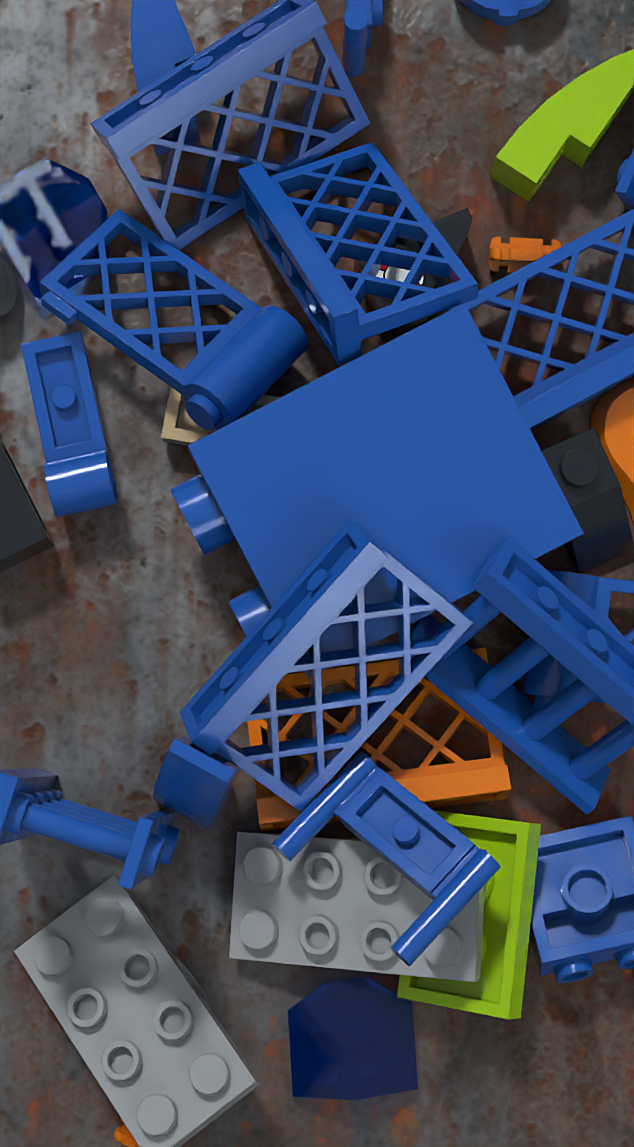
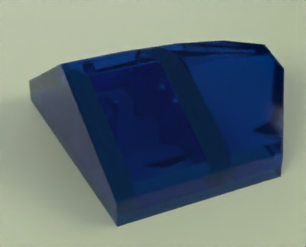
M46 157L0 184V246L38 305L41 306V298L44 295L40 293V281L107 220V209L90 179ZM106 246V258H109V251ZM74 276L65 287L69 289L89 276Z
M368 977L330 979L304 999L288 1008L293 1097L360 1100L418 1089L413 1004L411 1000L398 998L397 993Z

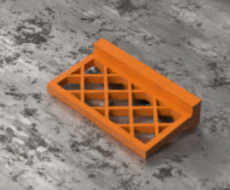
M486 647L471 649L488 663ZM399 659L366 664L367 680L375 679L369 688L382 686L388 677L399 674ZM354 665L322 670V692L327 685L344 683L352 690H355ZM304 672L286 674L276 685V692L283 691L292 699L303 698L305 696L296 689L309 688L310 677L308 678ZM424 677L417 684L422 688V691L406 712L402 715L394 709L388 716L396 722V725L377 750L367 742H364L359 748L369 755L375 764L378 762L390 772H386L431 809L507 799L511 791L508 766L504 762L501 741ZM429 694L458 714L439 741L410 721ZM356 705L342 723L323 710V722L335 730L334 734L346 732L356 720ZM306 713L293 714L282 730L278 731L279 742L290 740L287 737ZM263 719L247 721L250 746L263 745L261 729L267 733V722ZM466 720L486 735L489 758L464 761L446 748L445 745L462 722ZM403 728L432 748L418 768L403 770L383 755ZM308 753L296 755L309 766L294 786H297L314 767L313 757ZM438 754L450 762L448 764L430 766ZM269 759L261 760L260 762L266 765L269 762ZM335 774V775L330 779V781L320 790V792L310 801V803H311V802L327 787V785L337 776L336 774ZM255 780L258 818L262 832L286 829L304 809L299 811ZM334 815L328 823H335L341 821L336 815Z

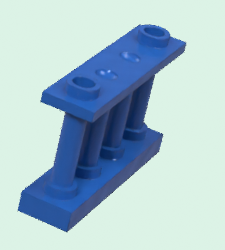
M507 537L492 551L473 585V588L481 596L463 611L472 620V625L424 677L587 815L595 809L611 770L607 765L634 746V645L511 538ZM503 613L530 637L492 668L465 643L496 616ZM430 614L417 620L410 631V641L431 638L442 624ZM548 655H552L578 679L541 708L534 707V703L512 684ZM598 696L626 720L586 748L563 729L560 724Z
M36 768L0 769V845L35 835H43L124 861L125 864L118 886L133 889L148 877L153 878L159 862L170 865L181 829L171 826L175 812L161 809L140 816L138 822L63 799L62 791L54 789L58 775Z

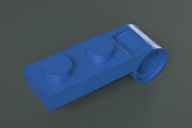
M81 331L21 344L46 461L44 464L46 484L56 517L117 505L116 485L85 341Z

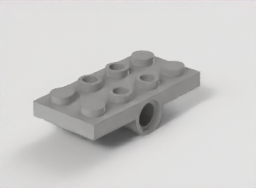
M249 831L237 832L229 958L469 982L480 980L485 885L411 966H408L395 955L390 947L433 900L359 838L314 836L289 862L272 845L280 834Z
M114 874L14 950V952L139 1147H180L259 1086L261 1082L209 1008V999L198 981L185 964L171 952L129 889L118 886L120 877Z

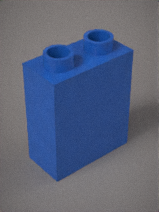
M465 303L189 444V453L199 474L170 488L204 556L235 541L258 586L228 601L246 637L352 518L370 532L379 544L451 602L475 591L473 585L489 556L507 537L511 538L531 557L536 559L584 534ZM382 567L364 587V605L396 601L397 577ZM409 588L410 598L420 597L417 593H415L412 589ZM352 601L348 604L347 607L353 606ZM437 610L410 613V624ZM398 615L366 619V647L398 631ZM353 621L330 624L320 636V653L354 649ZM309 649L304 653V655H309ZM310 670L303 671L304 674L309 678Z

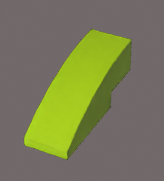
M634 49L617 55L578 76L547 99L516 130L497 154L490 177L530 202L561 155L582 168L634 92Z

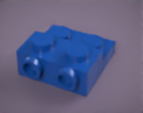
M632 816L540 836L529 935L540 976L555 973L558 983L575 982L591 976L594 973L593 964L615 959L619 969L634 968V822Z

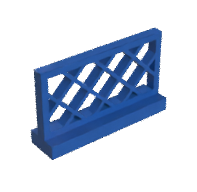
M277 1L90 123L101 143L109 150L159 236L178 250L243 208L240 188L231 194L213 191L222 159L247 164L248 166L260 162L267 169L268 175L273 176L312 163L371 124L323 28L327 22L316 1ZM311 39L319 55L312 81L286 75L292 52ZM276 62L274 71L265 70ZM328 74L334 86L325 84ZM254 76L271 80L262 114L235 108L241 85ZM284 84L309 89L300 123L275 117ZM322 93L340 97L349 114L348 117L330 129L313 126ZM225 96L223 105L214 103ZM202 110L220 114L212 147L184 141L190 118ZM233 117L259 123L251 155L224 150ZM272 126L297 132L292 153L280 162L263 158ZM174 129L172 138L164 136ZM310 135L317 136L309 142ZM150 144L169 147L161 180L139 175L130 157ZM182 150L209 156L201 188L174 183ZM148 188L159 190L156 202ZM171 192L198 198L193 219L173 231L165 219ZM210 201L217 202L209 208Z
M373 142L273 176L268 175L260 162L238 169L245 219L338 365L362 356L361 340L478 298V283ZM368 167L373 173L368 182L343 178L345 174ZM301 189L318 191L312 201L292 198L286 195ZM333 194L357 199L352 209L327 204ZM372 202L397 206L393 217L367 212ZM317 221L342 226L336 237L311 232ZM357 229L383 234L377 245L351 240ZM397 237L422 241L424 243L419 253L392 248ZM340 257L367 262L361 274L335 268ZM382 265L410 270L404 282L376 277ZM424 273L449 278L452 282L437 289L418 285ZM366 294L394 299L391 305L369 313H365L360 305Z
M634 209L479 290L477 299L465 303L469 312L484 304L509 311L500 342L483 337L488 349L497 352L495 362L499 370L504 354L538 364L532 387L514 396L531 431L634 377V333L625 336L602 329L611 299L634 305L633 293L614 288L623 258L634 261V249L626 247L632 226L634 225ZM622 232L618 244L605 241ZM591 248L615 255L606 285L573 275L580 253ZM569 260L565 273L552 269ZM539 276L562 283L553 313L520 304L527 281ZM570 286L603 296L594 326L561 316ZM516 288L512 301L499 297ZM455 306V307L446 309V312H448V311H450V310H452V309H454V308H456V307H458V306ZM516 314L550 324L541 355L507 345ZM558 327L591 336L585 359L573 365L549 357ZM599 339L613 343L596 352ZM546 367L561 371L542 381Z
M352 518L183 707L180 715L192 743L209 755L216 751L296 809L302 811L473 622L462 610L379 544L370 532ZM382 567L397 577L396 601L364 605V587ZM409 588L412 589L415 593H417L420 597L410 598ZM352 601L353 606L347 607L348 604ZM438 610L448 618L431 638L410 641V613ZM398 615V642L366 647L365 620ZM353 621L354 649L320 653V636L330 624ZM309 649V655H304V653ZM399 657V674L389 685L367 688L366 662ZM354 664L355 690L322 695L321 668ZM310 670V697L277 701L276 685L287 673ZM266 697V703L260 704L261 701ZM356 705V721L346 732L329 735L323 734V710ZM311 712L312 737L279 742V716ZM267 718L268 744L241 748L228 739L243 722ZM313 753L314 767L297 786H294L280 776L281 757ZM269 759V767L260 761Z

